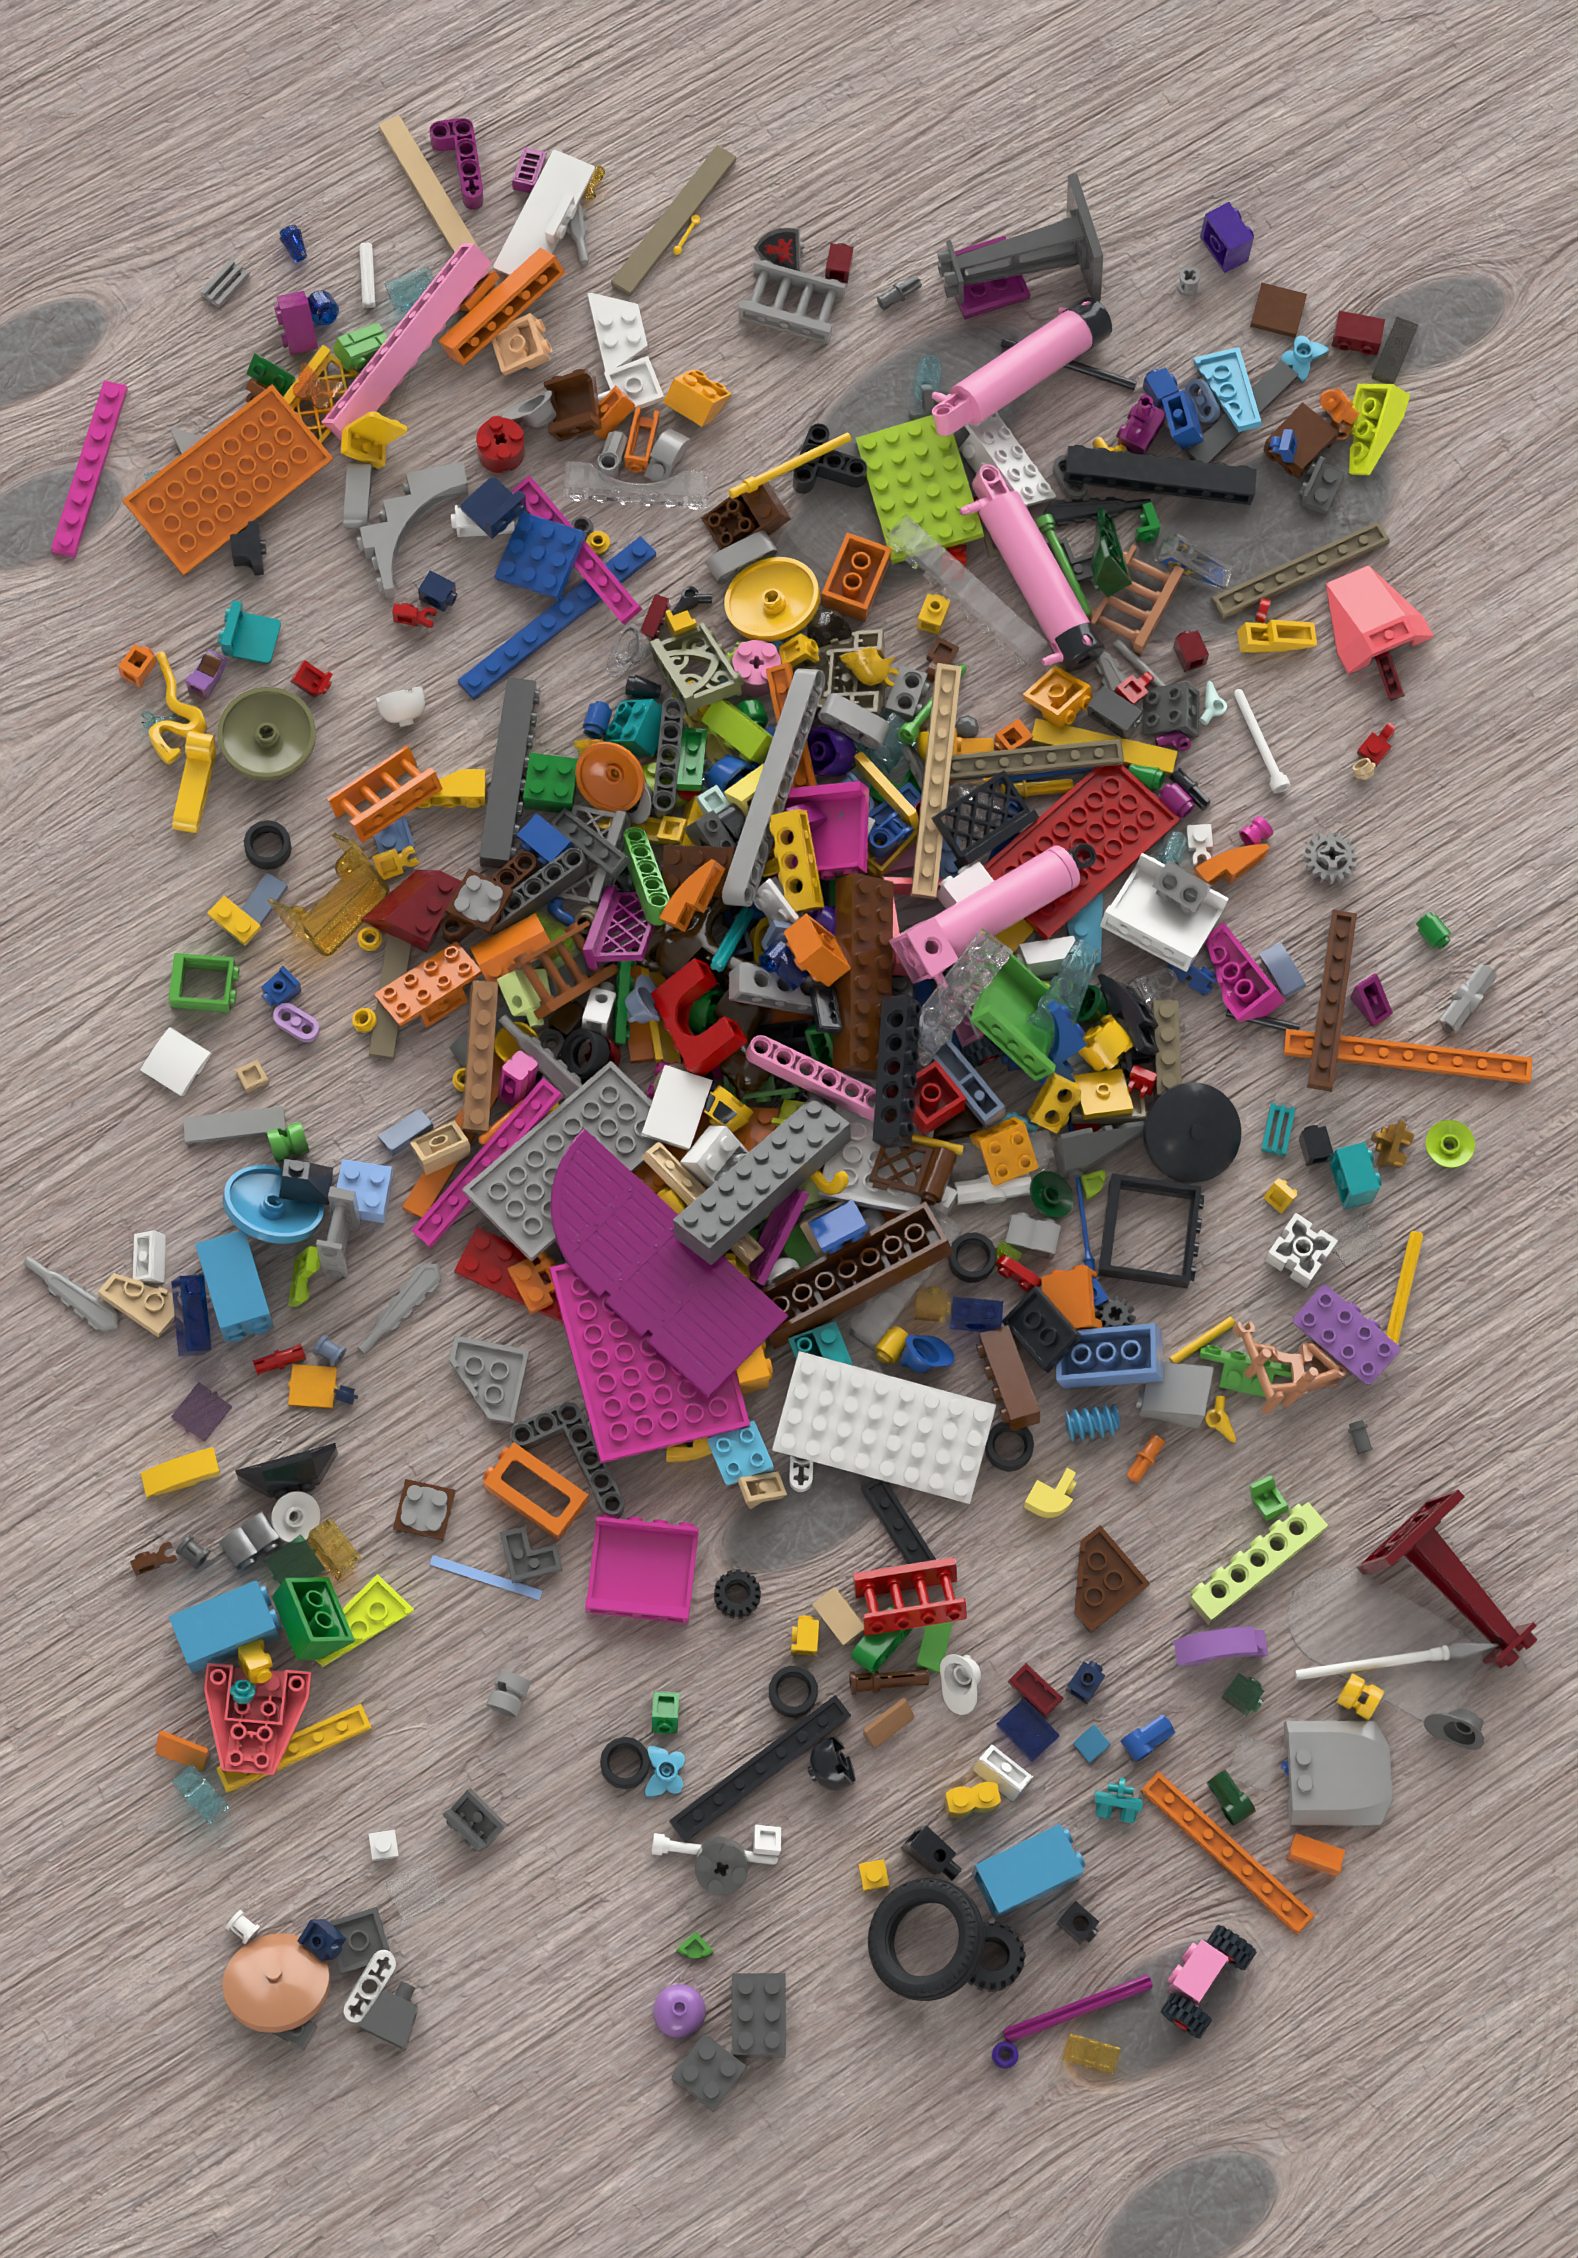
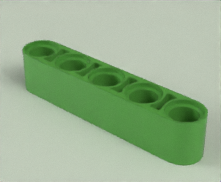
M638 827L628 828L624 832L623 853L632 860L627 865L646 920L653 925H662L665 922L659 919L669 901L666 887L646 832Z

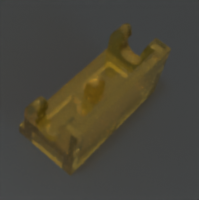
M331 1517L309 1531L307 1542L337 1581L343 1578L348 1569L351 1568L353 1570L357 1566L358 1561L361 1559L360 1555Z

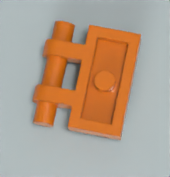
M546 1250L538 1256L541 1263L536 1266L529 1259H526L507 1268L530 1315L553 1304L550 1294L555 1292L549 1269L556 1266L553 1257H549ZM544 1272L547 1273L551 1280L547 1285H544L540 1274Z

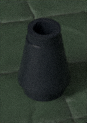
M636 674L635 676L629 675L625 694L630 695V698L659 699L662 685Z

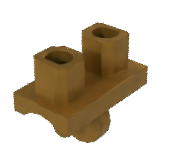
M1400 1120L1398 1124H1390L1388 1128L1382 1127L1380 1133L1372 1134L1371 1141L1376 1143L1375 1151L1380 1152L1376 1163L1377 1166L1381 1168L1386 1166L1404 1167L1407 1155L1398 1151L1399 1146L1401 1145L1405 1148L1410 1146L1414 1138V1134L1405 1129L1407 1123Z

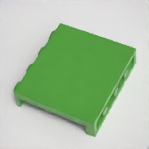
M1004 948L987 957L970 1021L1035 1081L1054 1073L1056 1065L1048 1058L1054 1035V1022L1047 1005L1054 1000L1060 1006L1065 1003L1007 948Z

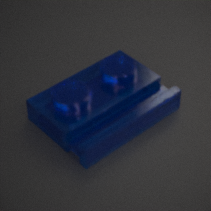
M1024 1698L996 1724L1032 1763L1060 1736Z

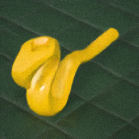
M159 652L156 654V658L167 686L166 703L171 711L190 721L189 724H182L165 720L155 723L149 729V738L156 753L166 764H171L181 755V750L179 748H169L162 739V733L169 731L187 738L189 731L204 734L207 730V725L201 709L177 700L175 677L165 652Z

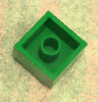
M530 753L523 795L524 809L560 813L565 807L572 812L577 787L575 769L578 758Z

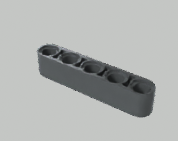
M677 698L667 699L662 706L653 794V812L661 819L663 815L671 817L675 809L684 720V704ZM674 708L679 711V714L672 716L667 711ZM672 731L677 736L669 739L665 736V733ZM669 754L675 759L671 762H666L662 757ZM662 778H669L672 780V783L663 785L660 783V780ZM660 801H667L670 806L668 808H660L657 804Z
M578 848L566 850L516 887L499 917L501 919L500 922L495 924L491 934L495 935L529 917L582 878L589 870V864L582 851ZM580 860L577 865H571L574 861ZM555 875H560L558 879L551 880ZM540 889L538 894L532 895L535 890ZM521 904L519 908L512 910L514 905Z

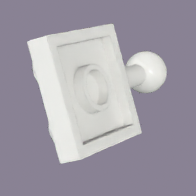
M648 356L604 372L610 390L598 395L599 403L615 385L635 404L630 413L634 412L636 407L642 409L664 401V395Z

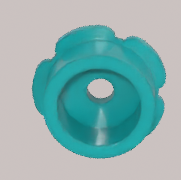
M239 1680L231 1686L230 1694L233 1695L235 1702L246 1704L253 1700L256 1686L247 1680Z

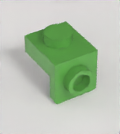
M1272 1475L1259 1479L1250 1485L1252 1502L1266 1522L1289 1511L1288 1504L1277 1490Z

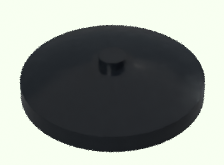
M1182 1083L1166 1089L1152 1102L1144 1120L1143 1140L1149 1158L1166 1176L1182 1182H1203L1220 1175L1235 1159L1241 1142V1123L1233 1103L1220 1090L1203 1083Z

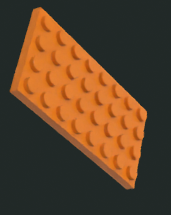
M272 384L125 497L122 503L184 577L230 541V534L242 532L247 528L249 521H256L332 462L333 457Z

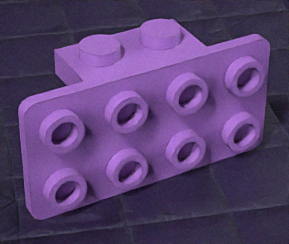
M1322 1285L1293 1318V1323L1363 1383L1371 1385L1399 1353L1400 1347L1380 1330L1381 1327L1371 1318L1366 1319L1360 1314L1361 1310L1354 1303H1347L1327 1285Z

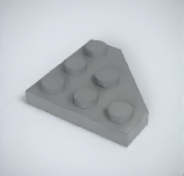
M454 1336L449 1361L489 1421L514 1425L530 1351Z

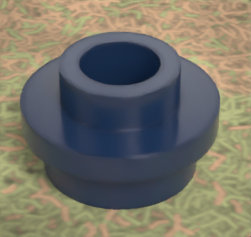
M340 1385L339 1389L334 1388L333 1390L335 1400L353 1405L354 1400L358 1399V1395L354 1394L355 1389Z

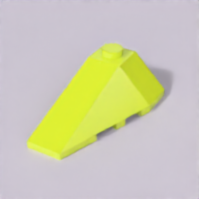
M1357 384L1352 401L1354 405L1352 407L1359 412V415L1354 421L1351 433L1353 434V444L1350 447V474H1371L1404 418L1410 398L1409 393L1394 384Z

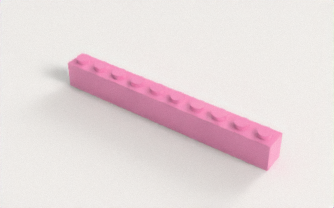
M462 243L324 418L322 423L340 441H342L343 427L368 412H376L381 405L388 401L390 398L389 394L403 382V376L417 364L418 357L431 346L432 339L445 328L450 316L454 315L459 310L461 302L471 295L476 283L488 273L487 269L492 262L475 244Z

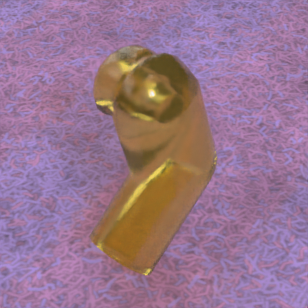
M595 166V172L584 191L586 199L590 200L596 197L595 186L605 176V169L602 166Z

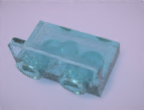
M429 266L385 282L384 285L394 310L401 308L403 312L411 309L414 302L419 299L434 278Z

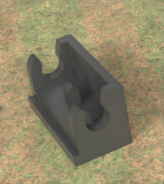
M1104 685L1087 705L1089 717L1124 739L1130 738V735L1140 724L1141 720L1139 718L1143 714L1142 710Z

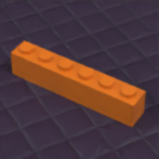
M539 248L444 334L438 342L448 357L464 366L566 272L556 256Z

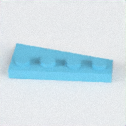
M1237 347L1193 358L1194 365L1205 382L1208 383L1211 391L1237 431L1242 432L1262 427L1240 348Z
M1103 892L1066 924L1068 936H1074L1081 952V969L1096 967L1101 964L1102 927H1100V923L1102 921Z

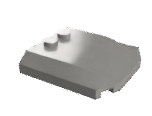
M1285 1721L1284 1738L1285 1749L1288 1751L1290 1799L1288 1800L1289 1827H1379L1384 1820L1393 1797L1390 1747L1375 1721Z

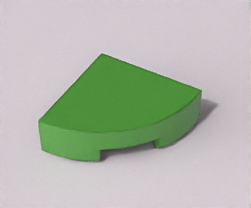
M697 1932L692 1934L676 1949L679 1954L690 1959H702L714 1952Z

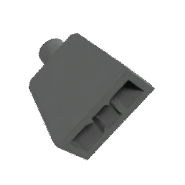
M401 1981L395 1995L383 1990L359 2023V2028L406 2051L418 2013V2006L409 2002L416 1988Z

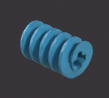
M1112 1404L1110 1411L1106 1405H1102L1100 1412L1096 1406H1093L1090 1414L1087 1408H1082L1080 1415L1076 1409H1072L1070 1417L1065 1410L1066 1430L1071 1442H1074L1076 1434H1079L1081 1440L1085 1439L1086 1433H1089L1091 1439H1094L1096 1431H1099L1101 1437L1104 1438L1106 1430H1109L1111 1436L1114 1437L1116 1429L1120 1428L1116 1404Z

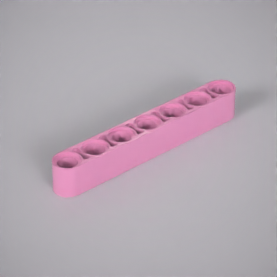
M756 1036L750 1042L745 1053L749 1062L874 1122L875 1108L870 1107L868 1101L875 1103L876 1089L766 1036ZM754 1047H760L764 1054L757 1053ZM777 1058H783L787 1064H780ZM800 1069H806L809 1072V1075H803L800 1072ZM822 1079L829 1080L832 1086H826ZM845 1090L853 1092L855 1097L847 1096Z

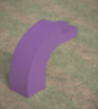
M1254 1627L1218 1629L1174 1640L1178 1666H1199L1211 1661L1234 1657L1262 1658L1268 1656L1264 1630H1254Z

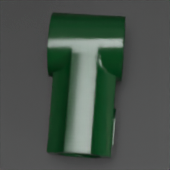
M1226 1770L1207 1781V1785L1222 1805L1221 1810L1231 1825H1237L1256 1812L1249 1797L1244 1792L1241 1793Z

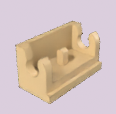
M833 1587L812 1604L843 1646L849 1645L864 1633L862 1620L836 1587Z

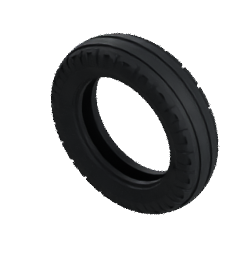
M936 1878L912 1880L891 1891L876 1909L868 1932L869 1957L880 1980L896 1994L916 2001L942 1999L961 1989L978 1969L985 1948L984 1922L975 1902L960 1887ZM927 1903L944 1905L953 1914L958 1925L959 1940L956 1952L950 1962L940 1971L927 1976L911 1975L901 1966L895 1953L894 1940L898 1925L903 1917L917 1906Z

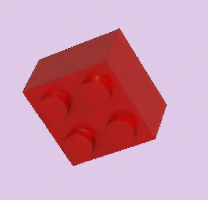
M937 1060L916 1073L917 1086L914 1099L916 1108L913 1114V1123L923 1136L962 1112L966 1104L965 1095Z

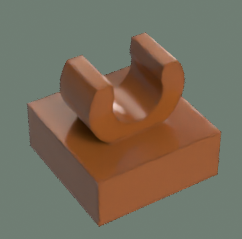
M249 380L245 389L251 393L247 395L246 402H250L268 387L259 381Z

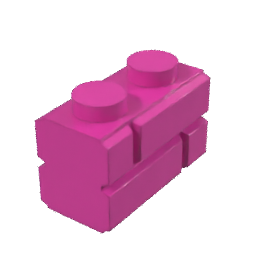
M517 1051L511 1057V1060H508L502 1066L498 1098L512 1108L534 1089L538 1063L531 1055Z

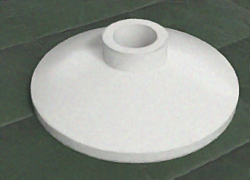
M301 1491L285 1494L276 1502L271 1515L272 1527L277 1535L287 1542L298 1543L307 1540L314 1534L320 1522V1509L316 1500L309 1494ZM294 1511L295 1517L292 1520H290V1513Z

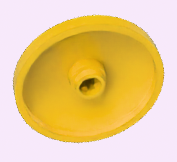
M787 557L762 559L744 568L732 580L725 595V611L732 627L742 636L751 640L777 641L794 635L812 620L820 604V588L814 573L802 562Z

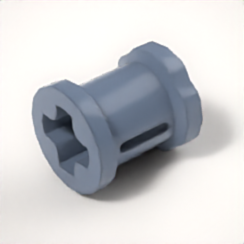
M325 1334L317 1342L313 1349V1354L321 1355L330 1362L332 1367H335L344 1357L347 1348L344 1346L339 1347L330 1341L329 1336Z

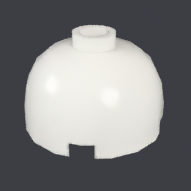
M422 686L413 687L410 691L404 689L375 698L380 715L390 723H399L400 727L414 724L413 719L419 717L425 708V695Z

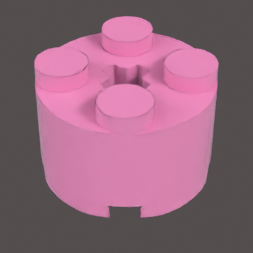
M761 640L743 642L738 646L733 655L732 663L734 671H739L743 679L741 691L750 696H763L769 693L770 688L766 669L781 665L780 655L775 645Z

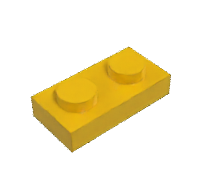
M225 896L207 913L208 917L244 946L262 929L260 924Z

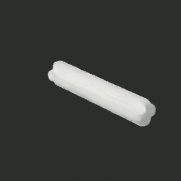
M361 243L359 247L363 307L368 309L375 307L373 250L371 243Z

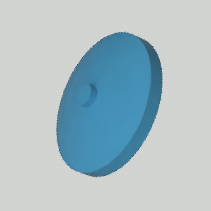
M254 1165L234 1173L226 1183L222 1202L228 1218L240 1230L259 1240L278 1244L299 1242L309 1238L317 1231L324 1214V1204L279 1198L282 1167Z

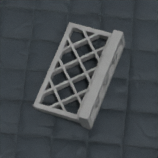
M578 805L573 806L571 813L578 817L579 813L589 815L591 820L585 824L589 827L594 825L603 838L607 835L606 840L623 852L624 832L632 824L626 812L617 810L616 813ZM605 818L612 819L610 827L601 832L597 823ZM589 858L586 859L587 862H588V864H590L591 862H593V861H592L591 859H589ZM597 865L594 873L589 876L585 874L584 879L571 885L555 898L599 906L605 887L611 886L614 878ZM555 875L551 880L558 879L560 875ZM588 883L590 887L588 897L578 896L575 890Z

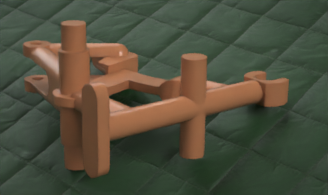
M1249 1321L1244 1328L1241 1322H1237L1233 1327L1234 1334L1239 1338L1242 1337L1252 1362L1244 1371V1375L1247 1378H1252L1257 1374L1267 1403L1262 1407L1263 1414L1271 1413L1280 1402H1282L1284 1407H1290L1300 1396H1305L1310 1391L1326 1386L1335 1387L1339 1383V1378H1343L1347 1374L1346 1368L1342 1365H1337L1324 1353L1325 1350L1316 1342H1304L1298 1349V1354H1288L1277 1351L1274 1346L1255 1343L1252 1336L1255 1326L1252 1321ZM1270 1359L1272 1362L1289 1364L1291 1366L1293 1382L1271 1384L1264 1363ZM1308 1363L1311 1364L1313 1367L1304 1373V1367H1307Z

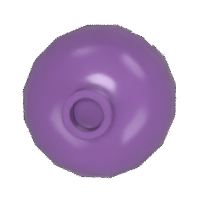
M676 1984L665 1988L657 1996L653 2006V2018L657 2027L665 2035L680 2039L694 2035L702 2027L706 2017V2005L702 1996L694 1988L685 1984Z

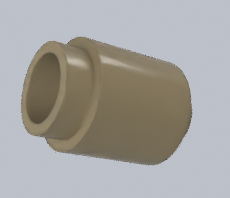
M590 904L576 915L575 922L578 925L586 921L590 923L588 927L580 931L581 933L589 934L599 906Z

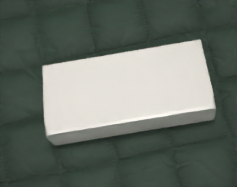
M153 1230L134 1234L133 1279L141 1281L143 1284L164 1282L166 1237L163 1233Z
M993 1745L987 1749L973 1767V1771L984 1780L997 1783L999 1791L1011 1801H1014L1033 1778V1776Z

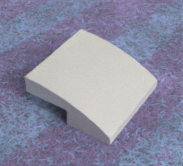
M169 1027L155 1045L140 1070L180 1096H184L196 1074L199 1075L212 1053Z

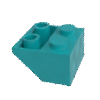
M653 699L621 701L616 708V713L607 728L603 741L621 745L637 757L654 756L659 744L662 706Z
M836 1321L788 1338L795 1359H797L798 1351L853 1366Z

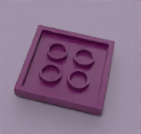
M1006 236L957 250L955 255L958 256L1006 240ZM1018 275L965 285L964 303L959 304L957 296L954 297L964 320L1028 300L1031 294L1023 276Z

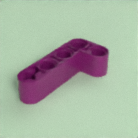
M466 118L434 122L429 129L431 146L437 151L455 150L463 203L469 209L475 210L480 208L484 201L483 185L472 122ZM474 188L475 194L471 195L470 189Z

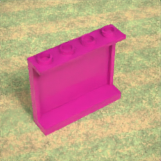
M861 781L791 788L783 812H785L786 808L812 801L827 817V820L811 833L819 878L822 880H833L836 876H846L851 873L867 874L869 788ZM796 856L792 860L794 868L798 865V858ZM778 873L771 876H767L770 879H773L776 876L779 880Z
M608 1514L596 1517L585 1612L688 1624L699 1528L694 1527V1524L688 1522L671 1525L668 1524V1521L655 1519L652 1523L643 1522V1519L639 1517H628L627 1520L617 1519L616 1515Z

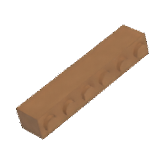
M473 980L471 984L461 1130L464 1134L482 1135L485 1131L489 1130L498 982Z

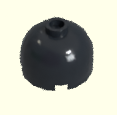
M836 1736L830 1737L815 1746L810 1756L811 1766L808 1767V1773L814 1782L818 1781L822 1787L835 1791L849 1787L856 1781L850 1757L847 1756L845 1758L841 1751L845 1747Z

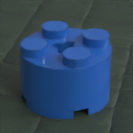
M725 755L706 773L705 782L707 783V789L709 790L717 785L724 794V791L758 767L736 756Z

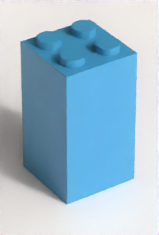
M239 1230L196 1243V1249L224 1341L238 1342L243 1340L246 1335L253 1333L261 1335L267 1333L269 1328H273V1322L246 1233Z
M256 1580L168 1616L192 1674L206 1669L207 1663L218 1664L238 1656V1647L260 1639H263L264 1644L280 1638L277 1631L282 1628L275 1610L269 1611L268 1607L272 1606L265 1585L259 1587Z
M1058 1824L974 1866L972 1875L995 1920L1081 1878L1085 1863L1081 1854L1074 1852L1071 1846L1073 1839L1067 1828L1063 1829L1061 1824Z

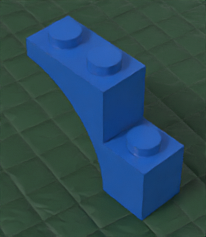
M1054 1000L1047 1005L1054 1022V1041L1048 1058L1056 1065L1054 1073L1072 1082H1076L1071 1075L1075 1071L1067 1059L1087 1045L1083 1040L1086 1034L1078 1023L1073 1025L1069 1020L1072 1014L1065 1004L1060 1006ZM1048 1076L1038 1080L1042 1086Z

